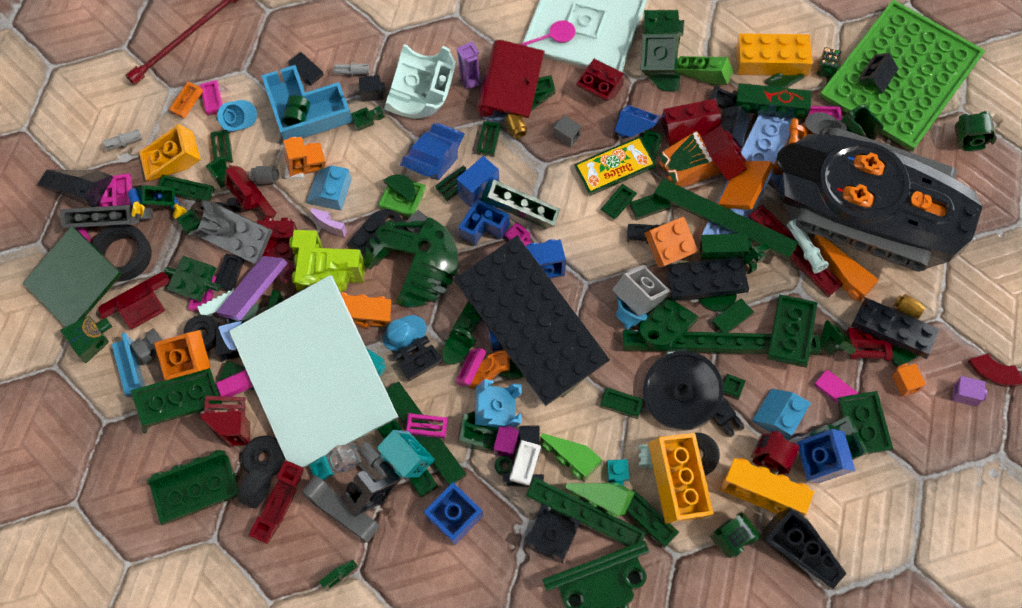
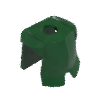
M865 104L849 111L841 120V122L846 124L847 131L863 137L866 134L872 140H876L884 128L881 121Z

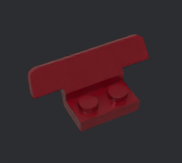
M229 165V169L225 172V185L244 210L259 208L265 217L274 218L276 211L254 182H252L244 169L239 166Z
M160 272L103 303L99 307L102 319L119 311L130 330L165 312L154 291L170 283L169 278L164 272Z

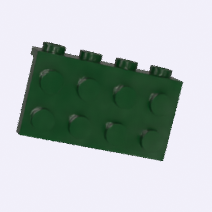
M215 450L209 456L194 458L190 463L175 465L169 471L154 473L150 478L146 479L147 484L151 488L161 525H166L238 497L239 486L230 457L224 450Z

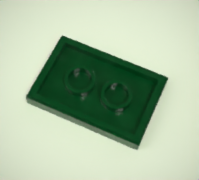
M878 391L837 398L841 417L851 416L868 454L894 449Z

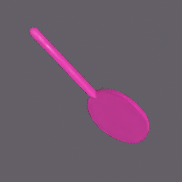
M560 20L551 25L550 34L521 43L520 45L526 46L549 37L560 43L569 42L574 38L576 30L571 22Z

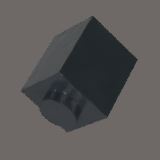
M380 75L359 77V91L362 102L383 100V92H386L385 83L381 82Z

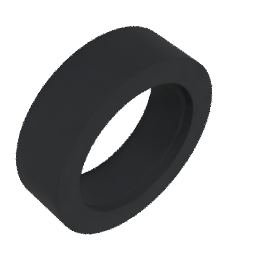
M129 224L107 227L96 236L92 243L105 256L107 248L116 240L128 238L137 242L138 252L136 257L129 264L116 267L122 273L117 281H128L139 276L148 267L152 257L151 245L144 234L138 228Z

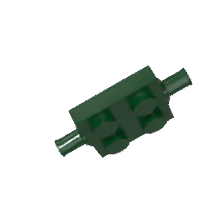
M182 256L176 269L167 266L165 268L167 270H164L165 274L172 276L167 290L198 302L202 301L204 294L209 289L218 292L221 288L220 284L212 282L216 267L186 256Z

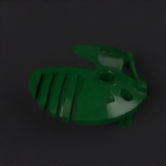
M427 218L425 221L394 222L389 220L375 231L377 238L374 240L371 237L369 240L372 247L371 250L368 247L366 248L364 265L369 270L391 251L414 256L395 302L396 304L406 308L428 305L424 302L429 300L436 301L440 298L437 295L446 293L448 290L446 286L452 285L453 280L451 278L456 276L458 269L457 247L448 230L433 218ZM395 227H422L419 234L396 229ZM428 243L429 248L426 251H421L422 244Z

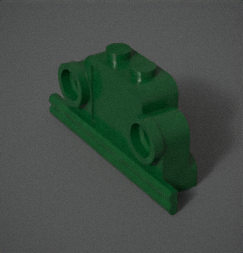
M644 540L546 577L542 581L546 592L558 588L565 608H629L628 605L631 604L634 598L633 591L640 589L645 584L647 578L638 557L650 553Z

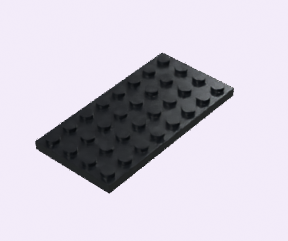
M518 235L454 278V282L545 407L610 361Z

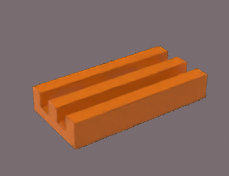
M187 81L169 111L185 119L203 92V89Z

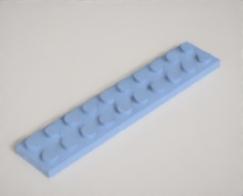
M758 115L742 149V154L746 161H771L775 165L790 136L789 125H791V120L796 118ZM770 172V174H769V176H768V178H767V180H766V182H765V184H764V186H763V188H762V190H761V192H760V194H759V196H758V198H757V200H756V202H755L754 207H753L752 210H748V209H729V210H731V211H733V212H735V213H738V214H740V215H742V216L748 218V216L756 209V207H757V205H758V203H759V201H760V199H761V197H762V194H763V192H764V190H765V188H766V186H767V184H768V181H769V179H770V177H771V172ZM727 181V183H726V185H725V187H724V189H723V191H722V193H721V195H720V198H721V196H722V194H723V192H724V190H725V188H726V186H727V184H728L729 181ZM708 222L702 235L733 233Z

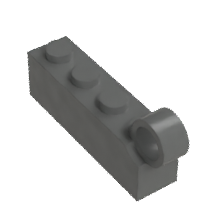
M131 205L60 209L61 227L140 223L139 219L153 218L152 207H145L143 217L137 213L133 217L131 215L133 206Z

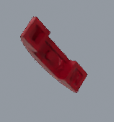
M287 460L284 461L276 478L278 481L261 516L257 517L248 536L263 543H269L295 496L304 471L303 467Z

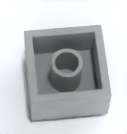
M645 265L624 273L612 289L618 298L623 300L632 312L638 316L655 309L670 293V290Z

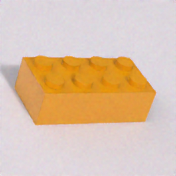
M739 33L736 44L737 75H775L778 73L798 75L802 73L804 76H808L812 66L810 34Z
M695 433L658 437L648 442L665 524L703 519L714 515Z
M743 458L733 459L720 488L722 492L774 514L792 507L803 516L807 514L815 492L806 484H797L790 481L787 476L772 474L769 469L762 466H753L748 460Z

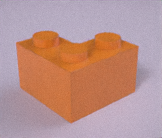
M290 137L284 140L285 161L290 177L301 173L317 172L325 168V158L320 143L304 145L302 137Z

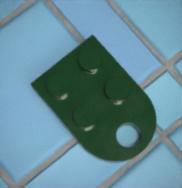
M667 296L647 315V319L641 322L640 338L644 344L651 348L667 349L673 346L698 321L699 316L676 301H672ZM655 335L658 337V339L653 340L650 339L648 336Z

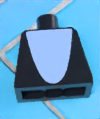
M225 318L226 324L216 327V356L221 362L240 358L229 331L243 324V320L237 321Z

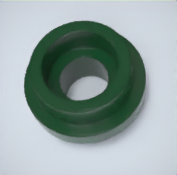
M509 456L499 457L495 462L496 472L503 476V473L511 474L514 466L513 459ZM508 464L509 467L504 470L501 468V465Z

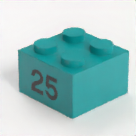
M393 430L377 447L381 452L380 456L388 463L390 462L395 467V473L400 477H420L435 461L409 431Z

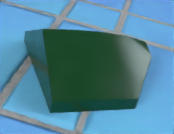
M475 411L466 413L461 418L457 441L469 449L494 452L499 428L475 425Z

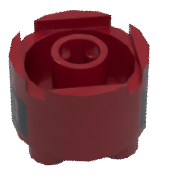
M772 431L771 434L760 435L750 458H753L752 462L757 467L762 466L769 469L770 473L773 470L778 472V474L788 476L797 458L800 446L784 439L781 433Z

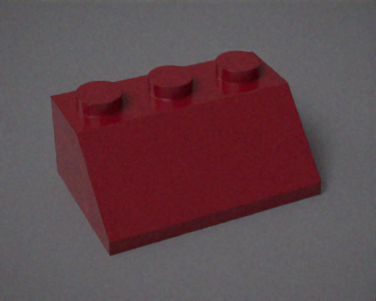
M716 99L663 109L661 123L669 147L695 131L703 137L720 126L721 114Z

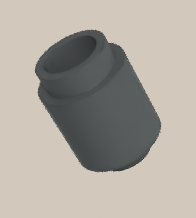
M256 166L251 169V180L257 184H275L276 180H279V171L275 166Z

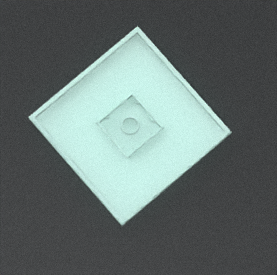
M540 0L523 43L550 34L551 25L557 21H569L576 30L574 38L569 42L560 43L549 37L526 46L545 50L543 57L587 69L595 58L622 72L647 0Z

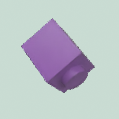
M961 376L954 382L952 401L977 406L986 399L987 389H985L984 381Z

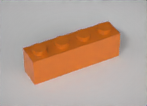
M340 292L356 325L388 327L391 314V299L383 296L371 298L363 294L351 296Z

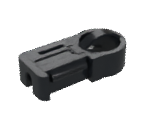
M630 223L627 227L626 240L627 242L629 240L646 241V244H648L644 232L661 225Z

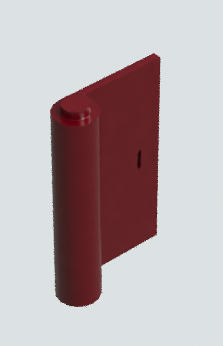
M504 40L494 41L476 107L477 113L482 117H488L493 114L494 110L529 118L545 50Z

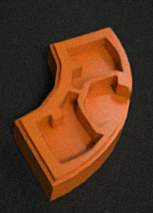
M502 350L488 355L481 362L468 387L476 389V386L484 379L493 380L499 373L509 371L510 357Z

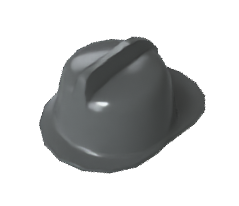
M823 112L812 113L805 120L806 128L814 134H829L832 128H840L847 131L846 124Z

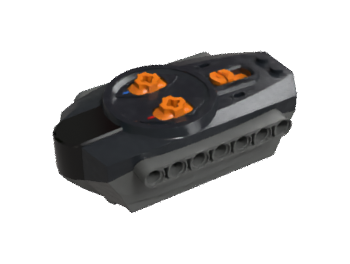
M832 128L829 134H808L795 143L785 145L777 153L771 170L773 183L779 191L789 220L797 219L796 226L798 228L918 272L948 263L960 255L973 240L983 208L975 191L955 179L957 170L954 167L840 128Z

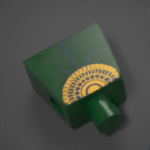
M87 316L62 328L60 331L78 357L87 363L109 343L104 332L113 326L107 318L96 323L90 316Z

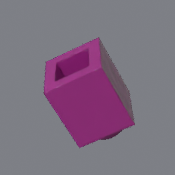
M512 426L499 427L494 446V455L509 456L514 459L519 440V431Z

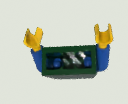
M138 185L132 186V189L128 192L131 206H133L131 212L133 217H135L136 213L143 217L144 205L171 206L172 209H175L173 213L174 218H178L186 213V209L180 206L175 197V187Z

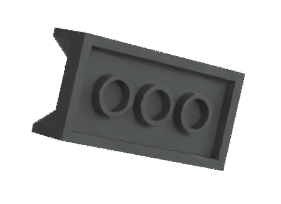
M202 200L201 203L205 212L198 229L190 231L189 235L198 236L257 264L263 256L273 230L215 202Z

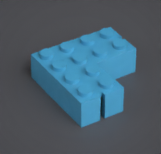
M296 65L280 69L284 83H281L277 71L261 75L283 141L290 137H308L353 122L339 82L305 93ZM298 95L306 98L311 104L306 115V121L289 127L284 125L281 119L286 109L288 97Z

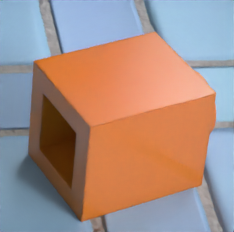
M908 363L902 364L896 368L897 370L892 375L902 397L919 392L926 386L916 363L908 365Z

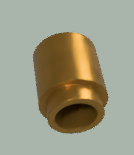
M508 113L505 117V122L510 135L514 139L524 137L527 134V126L523 117Z
M907 294L899 295L894 302L895 310L915 319H919L925 310L922 302Z

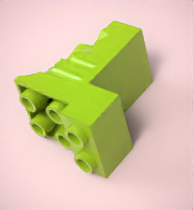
M294 230L289 244L295 256L296 272L292 274V282L295 283L297 291L301 292L328 276L333 277L340 292L346 291L349 282L364 283L365 265L360 250L323 248L317 231Z

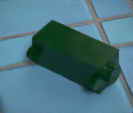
M748 233L701 235L700 239L701 259L745 258L752 249V241L748 240Z

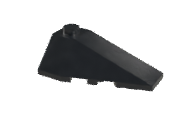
M46 170L37 185L91 207H96L112 181L113 176L98 170Z
M792 507L776 514L762 530L766 542L832 589L847 574L810 521Z

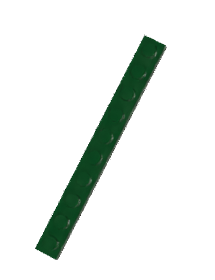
M623 330L622 333L623 350L768 354L771 334L686 332L673 346L667 349H654L643 343L639 335L640 330ZM655 335L648 336L650 339L653 340L658 339V337ZM813 335L809 355L819 356L821 352L819 335Z

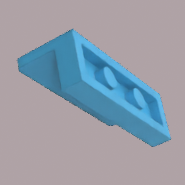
M125 332L122 334L123 340L113 343L112 348L124 394L128 398L131 397V390L144 387L145 384L137 354L131 346L133 340Z

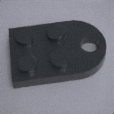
M392 210L376 211L347 243L348 247L360 250L362 256L365 257L366 248L368 247L371 250L372 247L369 240L371 237L374 240L377 238L375 231L388 218H395V222H403L401 217ZM395 227L396 229L404 230L403 227Z

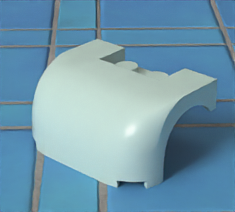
M404 44L384 110L412 119L426 118L434 115L442 107L447 97L456 61H454L450 53L451 50L442 46L438 54L426 56L414 52L408 45Z

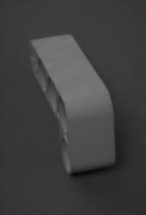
M315 475L301 491L311 503L366 543L371 540L380 528V525L365 513L355 517L342 501L341 496Z

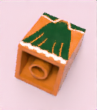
M697 131L659 154L661 167L670 174L667 176L669 181L683 188L721 173L710 157Z

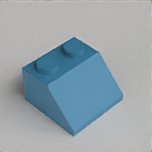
M330 165L318 170L306 203L342 211L352 181L349 169Z
M771 389L752 422L770 433L772 431L781 433L783 438L789 441L811 402L793 392Z

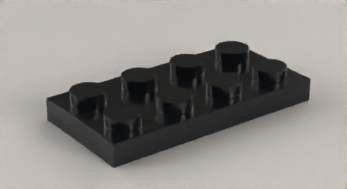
M742 257L666 265L665 270L672 301L749 292Z
M866 297L851 327L925 359L928 358L939 332V328Z

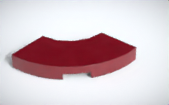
M988 353L968 361L973 370L985 380L987 379L997 383L999 386L1005 387L1022 385V376L1016 365L1006 366L999 364Z

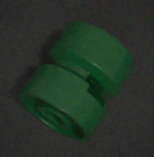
M289 96L281 119L282 123L289 127L305 122L311 105L310 102L302 96Z

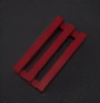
M205 396L204 413H207L209 408L241 409L245 415L246 397ZM209 401L241 402V405L209 404Z

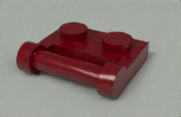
M848 327L847 337L857 349L850 355L851 360L873 358L892 361L893 352L890 343L856 328ZM858 348L883 349V351L858 350Z

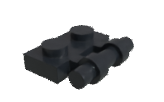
M427 336L416 338L412 344L406 347L402 346L398 349L399 351L392 354L396 361L401 358L404 359V361L398 364L408 381L415 379L442 363V359L433 345L425 348L424 345L430 342ZM417 349L419 350L418 353L410 357L409 354Z

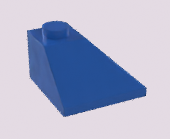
M628 105L620 113L615 132H618L620 136L625 138L633 137L654 127L661 120L662 116Z

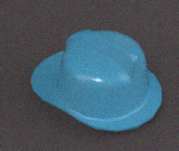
M247 100L227 102L218 109L216 120L227 131L245 129L255 123L257 111L255 106Z
M616 294L618 301L616 317L622 322L625 329L636 326L641 320L647 319L646 313L638 316Z
M408 315L392 321L383 333L384 345L389 350L399 351V348L412 344L416 338L424 337L427 329L425 321L416 315Z

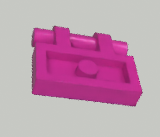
M130 173L113 176L112 182L99 201L100 207L131 205L128 198V192L132 189V176ZM112 191V197H109L108 193Z

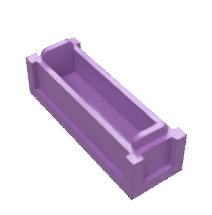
M472 41L456 48L459 77L466 90L469 87L472 89L482 83L479 76V51Z

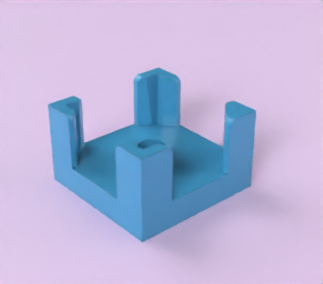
M484 379L476 386L475 425L498 428L512 426L515 428L521 424L522 414L515 416V399L522 394V385L511 384L507 388L490 386L493 380Z

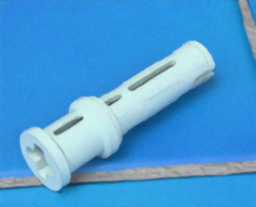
M797 219L791 220L786 226L802 248L804 259L808 260L813 267V273H819L826 269L829 263L824 261L820 254V249L812 244L804 230L796 226Z

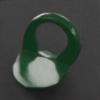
M454 326L449 332V338L442 350L443 361L450 365L460 363L464 356L468 354L469 349L475 345L477 339L474 340L467 330ZM456 333H462V334H464L467 338H465L464 336H462V335H460V334H456Z

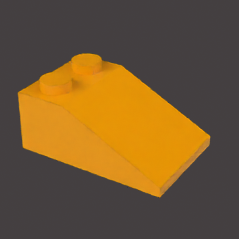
M177 124L139 151L147 181L161 178L162 174L170 175L187 170L201 160L194 132L180 124Z

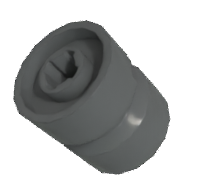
M154 328L144 334V339L138 338L131 343V346L145 364L155 358L157 351L154 343L163 340Z

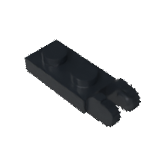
M723 397L722 405L713 419L729 437L734 436V431L727 421L731 420L739 431L745 429V427Z

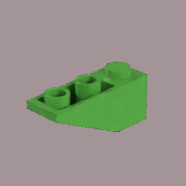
M679 56L676 72L709 84L728 85L733 69L727 57Z
M544 433L540 436L541 447L549 453L551 451L557 456L555 459L562 466L567 465L571 469V474L578 480L582 479L585 482L601 465L602 459L586 445Z
M567 483L565 488L571 490L570 494L573 496L588 499L590 505L595 507L601 506L606 509V513L614 517L625 515L635 493L619 483Z

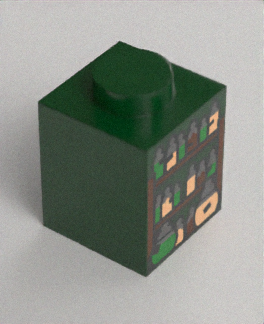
M824 47L816 74L832 78L838 69L842 51Z

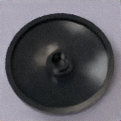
M678 351L663 356L652 365L644 380L643 397L650 414L660 424L670 429L688 431L697 429L714 418L723 402L724 385L718 369L709 359L695 352Z

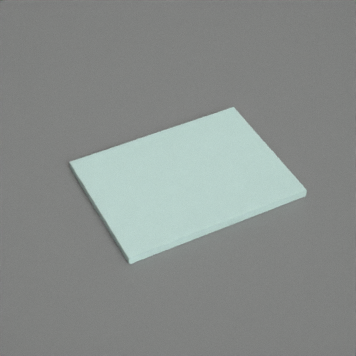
M332 276L322 279L229 331L287 461L304 468L320 457L327 456L399 418Z

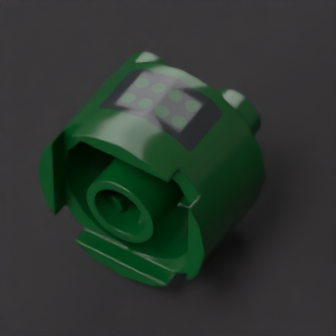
M988 111L972 115L963 114L959 116V121L954 125L958 147L960 149L963 147L964 151L983 150L986 148V144L991 142V145H993L997 140L993 118Z
M743 511L737 513L736 518L727 520L713 532L714 534L710 535V538L725 557L728 556L729 559L744 551L742 546L752 544L760 538L758 530Z

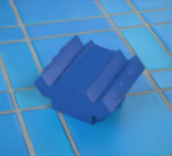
M434 123L430 131L425 132L411 147L409 154L403 156L400 165L439 181L458 159V148L465 133L440 123Z

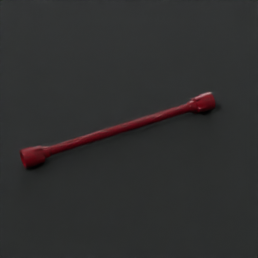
M222 0V2L218 3L217 6L202 16V18L169 43V45L164 47L161 52L159 51L156 56L152 57L144 65L135 66L126 73V78L135 86L145 78L144 74L152 65L154 66L176 46L219 13L220 10L224 9L225 6L232 2L236 3L239 0Z

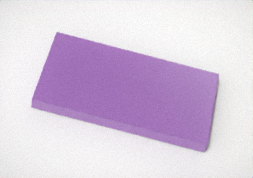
M263 256L216 313L220 317L240 321L287 265V262L283 258Z

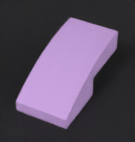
M311 209L312 217L319 226L334 235L345 238L347 230L344 223L333 221L329 212Z

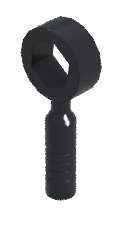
M236 198L227 199V203L215 202L236 213L244 211ZM200 203L201 210H204L202 203Z

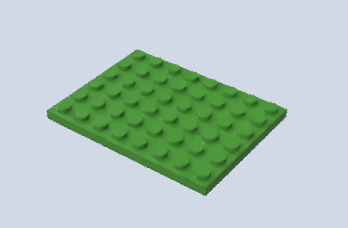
M892 0L825 86L819 97L836 107H840L846 113L865 104L884 125L880 133L913 152L986 50L901 3ZM890 53L899 69L883 94H879L874 84L861 85L858 79L875 54Z

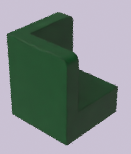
M220 156L207 164L206 168L217 185L223 188L226 186L225 172L229 168Z

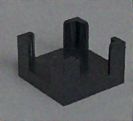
M383 461L379 464L388 477L377 482L375 479L372 480L366 471H361L355 475L353 480L363 492L356 502L347 492L341 496L342 501L355 517L383 504L401 480L388 462Z
M541 504L535 524L526 537L525 547L563 564L579 528L580 521L573 517H570V520L551 512L550 507Z

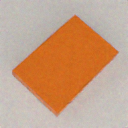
M746 161L744 164L747 170L729 180L718 204L727 209L752 210L774 166L771 161Z

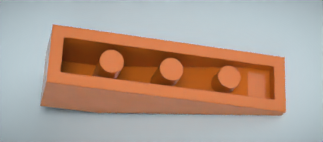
M815 235L812 244L820 249V254L824 261L829 263L828 268L843 283L842 288L852 299L861 302L876 286L879 279L825 237Z

